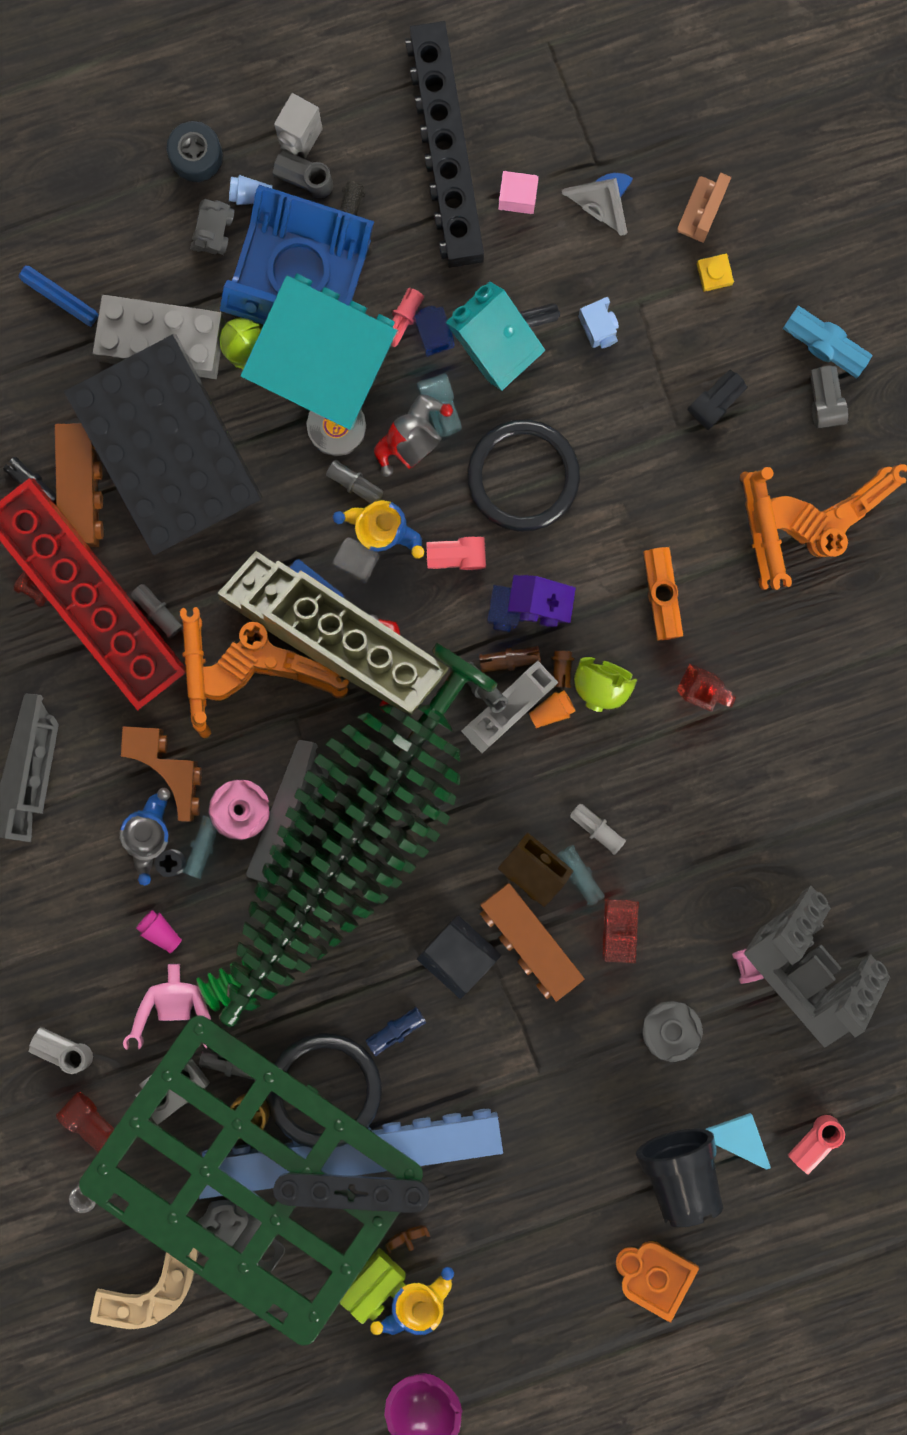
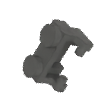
M204 199L199 204L198 219L192 236L194 241L191 243L190 249L197 252L205 251L215 255L217 253L224 255L228 245V237L223 236L225 226L231 225L235 210L230 208V205L216 200L214 202Z

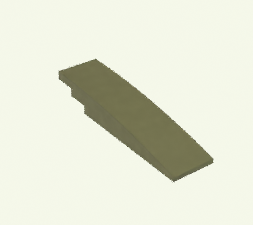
M257 551L248 558L218 592V597L221 601L253 622L262 624L267 631L300 652L409 715L415 712L448 671L446 665L302 570L297 573L280 561L272 562Z

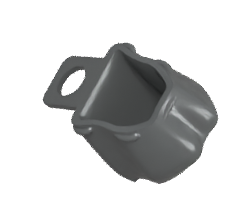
M230 1200L211 1202L204 1216L198 1220L200 1225L241 1253L262 1224V1222ZM275 1238L271 1243L275 1249L273 1259L268 1262L260 1259L258 1265L268 1272L273 1271L285 1253V1247Z

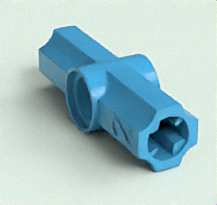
M799 305L782 328L806 344L814 356L825 362H833L855 378L859 377L873 356L849 340L845 331L831 322H822Z

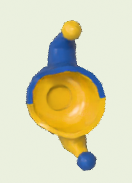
M385 500L375 501L365 508H351L343 513L341 511L335 512L333 515V521L336 524H342L345 521L355 525L357 538L369 550L384 551L396 544H401L412 550L411 554L414 558H421L424 555L420 534L406 526L404 513L393 502Z
M450 1267L443 1268L441 1276L429 1286L413 1283L402 1287L393 1300L392 1314L387 1316L382 1322L374 1321L370 1326V1331L374 1335H380L381 1333L395 1335L404 1330L414 1335H426L434 1331L443 1317V1301L452 1287L453 1269Z

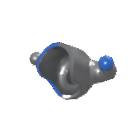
M161 788L157 793L150 796L144 809L130 814L120 827L122 846L133 856L135 869L139 873L138 881L144 886L148 885L151 881L149 872L152 868L153 858L158 857L165 850L168 843V830L162 819L167 806V799L170 798V791L167 788Z

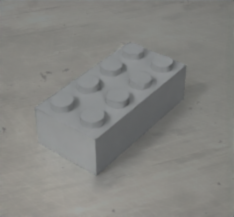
M102 295L93 355L99 362L117 364L172 334H177L198 376L217 379L221 355L219 338L226 321L222 313L217 311Z

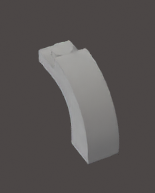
M537 661L502 693L508 699V703H504L506 704L504 710L494 713L488 706L462 730V733L483 753L558 684V681Z

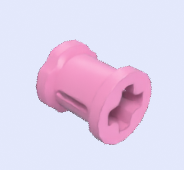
M746 949L732 953L733 958L737 959L741 973L739 978L740 984L764 978L744 955Z

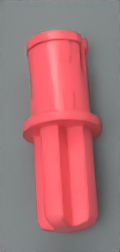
M407 288L397 310L392 312L394 316L393 321H395L393 328L399 330L391 344L392 347L398 345L408 325H413L415 313L424 300V295L415 289Z

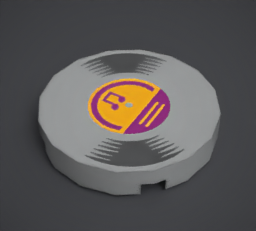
M360 410L353 429L349 430L310 411L306 423L308 436L314 446L324 454L332 456L347 455L364 440L366 432L365 415Z

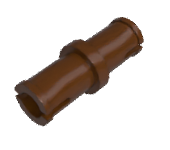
M538 645L512 650L509 647L505 648L503 652L479 654L482 673L508 669L510 672L515 671L516 667L533 665L537 661L541 663Z

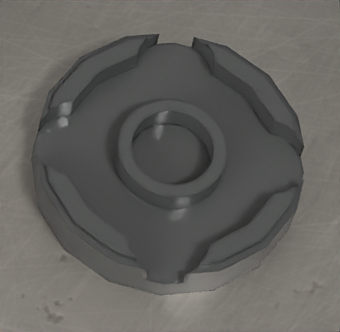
M671 1000L660 1002L649 1010L643 1021L642 1035L644 1043L653 1055L665 1061L677 1062L687 1059L696 1052L702 1040L703 1029L700 1018L692 1008L682 1002Z

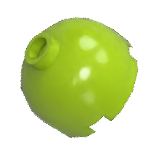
M583 657L580 659L574 682L578 695L586 701V707L593 711L602 712L603 709L618 708L629 699L637 682V679L631 680L633 674L608 661H603V665L593 664L595 658Z

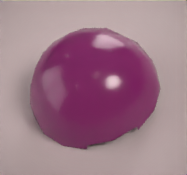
M421 1373L408 1376L393 1386L386 1399L384 1416L391 1435H458L461 1428L463 1410L457 1395L449 1385L434 1375Z

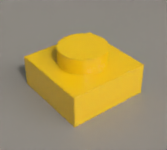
M727 253L697 261L703 292L733 285L734 280Z

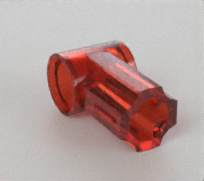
M77 1092L56 1114V1117L66 1129L73 1133L77 1132L99 1153L114 1131V1128L96 1112L97 1107L86 1095Z

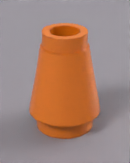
M563 690L560 693L554 692L534 708L533 711L529 712V715L535 727L539 728L570 718V714L576 710L568 694Z

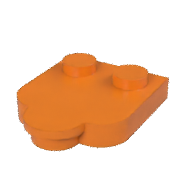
M654 1241L645 1242L638 1249L634 1247L624 1248L616 1257V1268L623 1276L622 1290L625 1296L671 1323L699 1270V1266Z

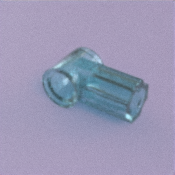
M447 374L418 382L420 395H429L441 403H448L453 407V413L449 417H444L440 411H430L434 428L440 437H446L462 430L461 422L452 400L454 396Z

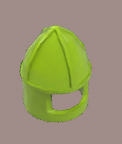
M241 317L226 323L219 338L220 348L223 355L235 367L244 369L263 326L260 323Z

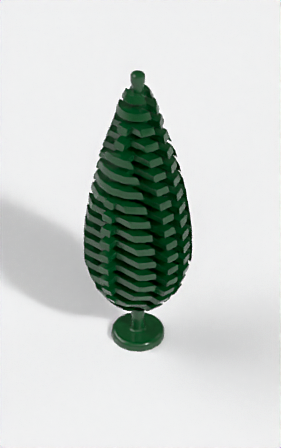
M436 643L432 650L433 655L450 667L451 672L429 705L420 704L417 708L423 712L419 720H415L391 704L379 706L386 713L412 730L407 738L368 712L357 716L368 726L382 733L399 746L400 749L397 754L383 744H378L367 734L350 724L341 729L353 741L364 749H369L378 755L380 760L389 765L385 771L372 760H366L356 750L345 743H340L333 737L325 744L339 753L340 757L356 768L358 766L367 772L369 778L375 781L376 785L373 788L372 783L359 775L355 777L342 764L333 759L331 761L320 753L318 754L314 762L326 769L329 775L341 784L345 785L346 783L354 788L357 795L365 800L362 804V801L347 791L345 794L337 789L334 782L322 775L319 777L307 770L303 779L315 786L317 792L329 801L333 802L335 800L343 805L346 813L337 807L335 810H332L325 805L324 799L311 792L308 794L299 787L297 788L294 797L304 803L306 809L320 820L324 817L332 822L334 829L327 824L322 827L314 822L312 815L300 809L297 811L291 806L288 807L285 816L294 821V825L307 836L313 834L322 840V845L316 841L311 844L302 838L301 832L289 826L286 828L280 824L276 834L283 838V842L296 853L300 850L308 855L310 861L306 858L300 861L291 855L290 849L272 843L269 851L271 857L285 870L289 867L297 872L299 878L295 875H292L291 878L280 871V867L274 864H264L262 869L264 877L271 884H278L287 890V894L281 892L279 895L269 888V884L257 882L254 890L255 894L262 902L265 900L276 907V911L270 909L268 912L255 901L250 903L248 910L250 916L265 924V927L259 926L256 929L246 921L244 922L242 933L252 939L253 945L257 948L238 942L236 954L241 956L242 960L253 969L251 970L240 963L232 962L230 974L242 985L238 987L231 983L227 984L226 994L231 1001L219 1015V1019L223 1024L233 1027L244 1009L252 1011L261 1006L260 1002L253 997L254 993L268 1000L279 993L265 979L266 976L279 985L284 984L288 986L295 981V977L287 973V969L282 965L291 970L295 967L302 973L310 969L312 965L299 957L298 951L302 954L307 952L317 958V960L328 953L322 944L320 946L311 940L309 935L315 939L319 935L328 941V945L333 947L344 940L342 935L333 926L329 928L320 922V918L326 922L329 919L340 925L341 930L346 932H352L359 926L357 921L344 909L341 912L332 906L331 902L338 906L341 902L351 908L352 914L362 918H368L374 912V909L369 907V904L355 892L350 894L342 888V885L350 890L355 886L362 891L364 898L375 903L380 902L383 904L389 896L381 891L380 886L366 875L361 877L353 871V867L360 872L366 869L374 875L375 881L387 887L391 885L397 889L403 882L392 874L391 870L377 858L373 861L364 854V850L373 856L377 852L385 858L388 865L399 871L403 869L410 874L416 868L415 864L404 858L402 853L386 841L384 844L376 839L374 832L385 839L390 836L396 840L400 848L410 854L416 853L422 858L426 856L429 852L427 848L416 842L412 835L400 826L394 827L388 823L385 816L378 811L381 808L383 813L397 822L401 819L407 823L413 832L422 837L427 836L436 842L440 833L425 824L424 820L408 809L406 811L400 807L389 794L393 791L397 797L410 804L412 802L418 806L425 815L434 820L438 819L447 825L450 816L436 807L432 801L422 794L412 791L400 778L404 774L417 785H423L433 795L454 806L456 795L448 791L433 778H429L420 772L411 762L416 757L431 769L434 768L445 778L460 786V774L422 748V745L428 740L461 762L460 750L433 731L439 723L453 732L444 714L467 681H471L487 692H492L498 685L494 680L450 650Z

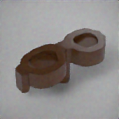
M415 1226L391 1237L385 1243L388 1254H390L391 1250L405 1242L408 1250L412 1251L414 1247L411 1240L425 1235L430 1237L427 1226Z

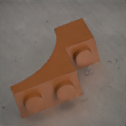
M123 727L121 757L136 759L156 770L172 790L177 805L178 821H194V815L199 816L200 798L196 797V785H201L202 768L197 767L198 761L162 759V753H167L168 736L163 735V729Z

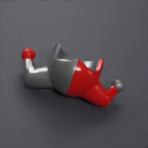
M421 394L413 402L408 414L397 418L391 424L388 434L374 448V454L381 465V474L388 477L393 473V468L388 462L389 455H395L400 462L410 469L436 447L442 438L429 423L430 411H440L441 415L449 417L453 413V407L450 404H443L429 395Z

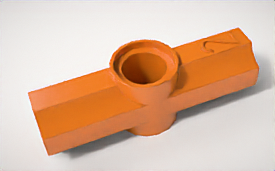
M661 547L643 551L649 587L648 598L652 606L657 641L683 637L677 599L678 588L674 580L670 548ZM658 587H666L670 591L671 598L669 601L662 602L656 597V589Z

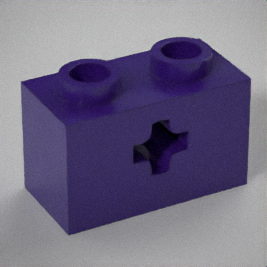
M513 575L508 611L520 614V620L537 622L540 619V625L557 627L558 622L570 623L576 587L538 576Z

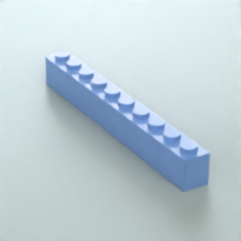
M491 1109L473 1111V1116L461 1117L460 1113L447 1114L442 1116L443 1120L431 1122V1118H419L413 1120V1125L401 1126L400 1122H392L382 1125L383 1129L372 1131L416 1161L420 1166L503 1154L497 1112L491 1113ZM293 1140V1143L285 1144L304 1158L312 1150V1148L300 1145ZM348 1143L344 1146L336 1147L321 1168L327 1174L349 1176L387 1171ZM249 1144L233 1147L232 1152H229L219 1167L252 1191L274 1188L278 1177L289 1172L257 1149H251ZM207 1151L202 1152V1157L205 1156ZM207 1185L199 1197L204 1199L223 1195Z

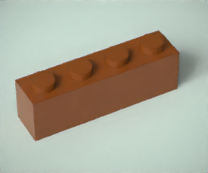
M81 423L55 424L57 508L89 547H99V539L104 537L103 522L99 521L98 509L103 508L102 491H98V479H102L101 461H97V451Z
M509 882L480 904L484 910L479 914L490 928L493 925L499 928L502 935L498 938L508 951L514 948L521 956L517 962L527 975L533 972L540 982L536 986L546 999L552 996L557 1002L585 980Z

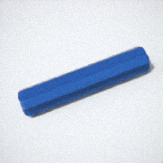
M26 265L20 272L19 278L21 281L86 325L92 326L99 315L94 309L32 267Z

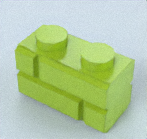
M378 1248L368 1259L340 1301V1304L361 1324H364L368 1318L374 1321L385 1308L382 1303L389 1296L394 1299L398 1291L406 1285L403 1282L406 1273L381 1248Z

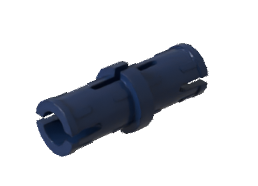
M414 1007L397 1020H390L387 1022L388 1026L367 1038V1045L373 1054L377 1056L396 1042H403L405 1036L427 1022L419 1009Z

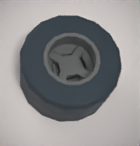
M189 121L180 124L172 130L167 140L166 151L176 173L180 177L194 182L208 180L215 175L222 164L223 152L219 139L211 127L202 122Z

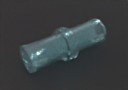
M202 817L196 839L191 841L190 847H192L185 870H183V873L199 879L202 878L209 854H213L215 849L212 848L217 829L213 826L209 817Z
M574 845L568 846L564 849V852L560 851L557 854L558 858L574 870L569 880L572 884L577 885L588 906L597 903V899L601 900L605 897L591 875L593 871L589 866H585Z

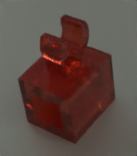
M689 664L677 688V692L685 701L711 712L717 702L731 708L736 699V696L732 695L731 691L724 688L725 684L716 674Z

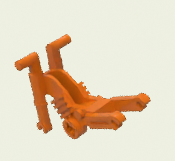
M901 464L893 468H881L875 477L850 497L821 512L811 503L793 497L781 496L771 499L766 486V481L771 479L774 474L770 467H765L760 471L741 473L740 481L744 487L745 505L754 543L752 548H755L761 576L759 579L760 588L768 589L767 581L769 579L770 586L774 590L780 588V579H782L784 587L792 585L791 577L786 574L780 546L782 540L779 539L777 529L786 531L787 534L791 535L801 544L807 543V549L813 556H839L845 552L848 546V539L845 534L847 529L862 519L867 512L900 485L906 483V478L900 477L899 472H907V465Z
M194 607V614L191 617L187 616L188 613L185 608L181 609L180 616L183 621L185 652L182 655L185 657L191 723L202 738H208L211 735V729L206 724V698L224 700L241 688H244L254 673L294 679L329 692L336 698H343L348 694L347 687L349 681L347 679L341 682L340 675L322 664L295 654L292 651L273 646L268 640L266 628L258 622H249L243 625L239 632L240 641L237 644L233 642L216 664L204 667L203 664L206 663V659H203L204 652L202 651L201 637L203 624L199 609ZM255 637L260 638V642L255 641L253 645L248 643V639L252 641Z

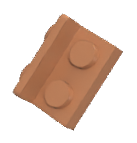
M720 173L717 182L702 176L699 177L677 228L679 233L704 243L731 180L730 176Z

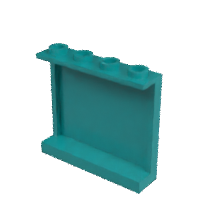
M298 273L295 274L294 278L286 275L242 371L241 377L352 430L362 405L399 330L393 328L395 321L378 314L377 319L366 315L365 313L368 308L352 300L349 306L338 301L340 294L326 287H323L322 292L310 287L313 281Z

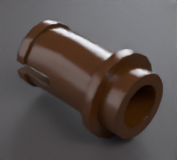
M554 651V656H551V659L554 660L553 677L558 681V684L554 687L571 688L572 661H575V658H572V651Z

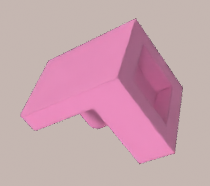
M503 171L498 210L534 214L538 176Z

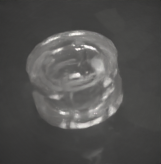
M78 1184L69 1196V1203L76 1212L87 1213L95 1207L96 1203L89 1198L90 1204L88 1201L85 1204L79 1202L80 1196L77 1192H80V1194L82 1192Z

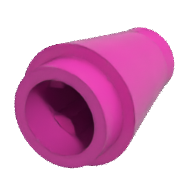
M153 910L136 927L141 932V937L169 953H172L182 941L161 913L156 914Z

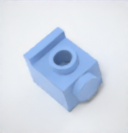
M608 297L580 308L578 317L592 348L599 345L602 349L607 348L618 341L616 329L619 328L614 313L607 311L610 304Z

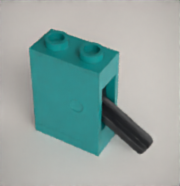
M489 282L480 287L464 306L457 308L453 312L452 317L445 323L487 381L502 391L545 351L531 330V327L557 321L558 317H560V311L558 306L552 303L519 312L505 290Z

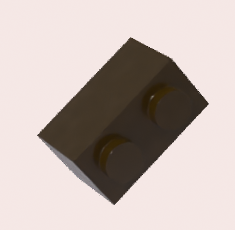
M528 832L498 867V870L508 880L517 884L531 899L537 901L543 907L563 888L574 872L573 869Z

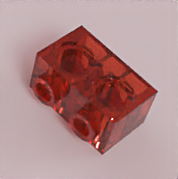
M605 898L602 959L605 962L636 963L639 902L637 900Z

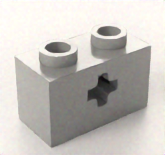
M294 93L290 95L274 123L278 141L281 145L280 148L295 156L299 155L306 159L323 129L319 107Z

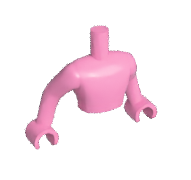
M168 964V983L158 984L148 989L136 1013L132 1031L124 1039L123 1046L128 1050L129 1038L137 1039L138 1049L143 1046L144 1040L141 1035L154 1004L158 1013V1020H189L193 1004L197 1016L202 1015L211 1020L198 986L180 982V964Z

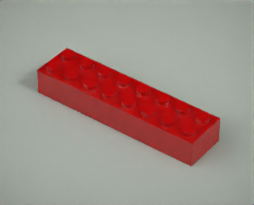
M34 478L27 479L0 500V542L137 711L186 673V667Z

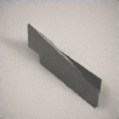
M26 693L23 697L0 782V838L31 842L32 812L43 814L59 724L54 716L49 715L42 703V695Z
M304 740L297 741L271 808L269 820L263 829L247 870V877L271 884L262 874L264 864L271 863L280 867V871L291 878L292 869L287 867L285 870L269 854L272 843L290 849L291 855L301 861L303 858H306L305 853L300 850L296 853L276 833L281 824L286 828L289 826L301 832L302 838L310 842L312 834L307 836L285 814L288 807L291 806L297 811L300 809L312 815L314 822H316L317 817L306 809L304 803L294 797L298 787L308 794L311 792L320 798L323 797V795L317 792L315 786L303 779L307 770L319 777L322 775L328 779V771L314 762L317 757L316 749L318 748L316 743Z

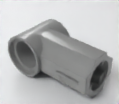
M43 1027L38 1029L29 1045L28 1052L59 1066L64 1072L69 1074L85 1070L93 1060L92 1051L87 1045L77 1044ZM72 1051L78 1052L81 1056V1064L79 1066H75L70 1060Z

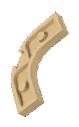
M193 1248L187 1256L196 1262L198 1251ZM166 1252L161 1277L151 1290L142 1294H124L98 1288L94 1298L90 1322L124 1329H139L157 1324L158 1321L174 1312L183 1302L191 1286L194 1271Z

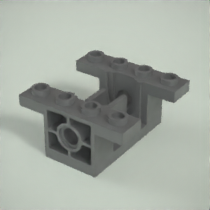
M809 886L802 891L795 904L758 930L745 950L744 955L825 1048L848 1032L854 1037L865 1032L890 976L886 967L880 961H876L870 954L861 960L855 972L830 989H825L826 986L835 981L836 978L833 975L840 971L841 967L822 945L803 957L806 950L814 944L812 935L824 927L822 923L831 909L825 896L820 892H816L812 886Z

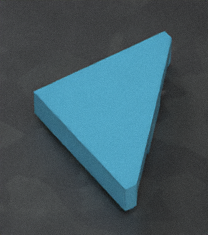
M751 1113L705 1129L714 1134L715 1145L764 1169L771 1168Z

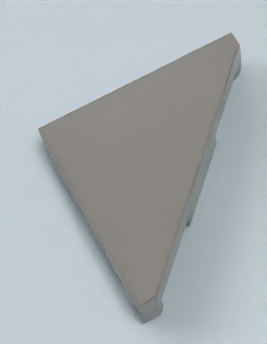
M617 178L564 188L562 190V195L575 201L586 212L616 230L619 235L628 233Z

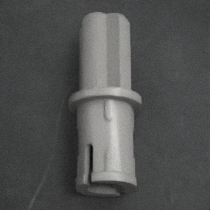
M583 804L577 805L572 811L570 817L591 834V839H597L613 855L626 842L624 838L606 824L607 821L605 819L603 821L599 819Z

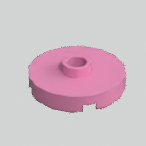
M234 780L227 782L215 791L210 800L209 815L211 822L220 834L229 839L243 840L254 837L264 829L269 820V801L260 786L251 781ZM235 805H240L243 808L241 816L235 814Z

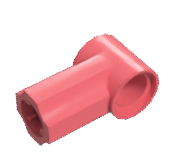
M484 537L459 538L458 541L426 542L428 569L459 567L460 570H479L486 568Z
M822 1115L815 1120L813 1128L790 1151L788 1156L802 1171L809 1174L833 1148L842 1145L845 1140V1131L836 1118L831 1115ZM833 1125L836 1127V1132L832 1137H822V1131L826 1126Z

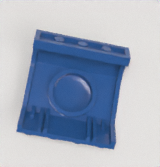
M259 185L255 193L249 229L232 281L227 280L223 288L220 311L264 325L286 275L294 278L296 273L312 280L313 282L310 287L322 292L323 287H326L340 294L338 301L349 306L351 300H353L369 249L374 221Z

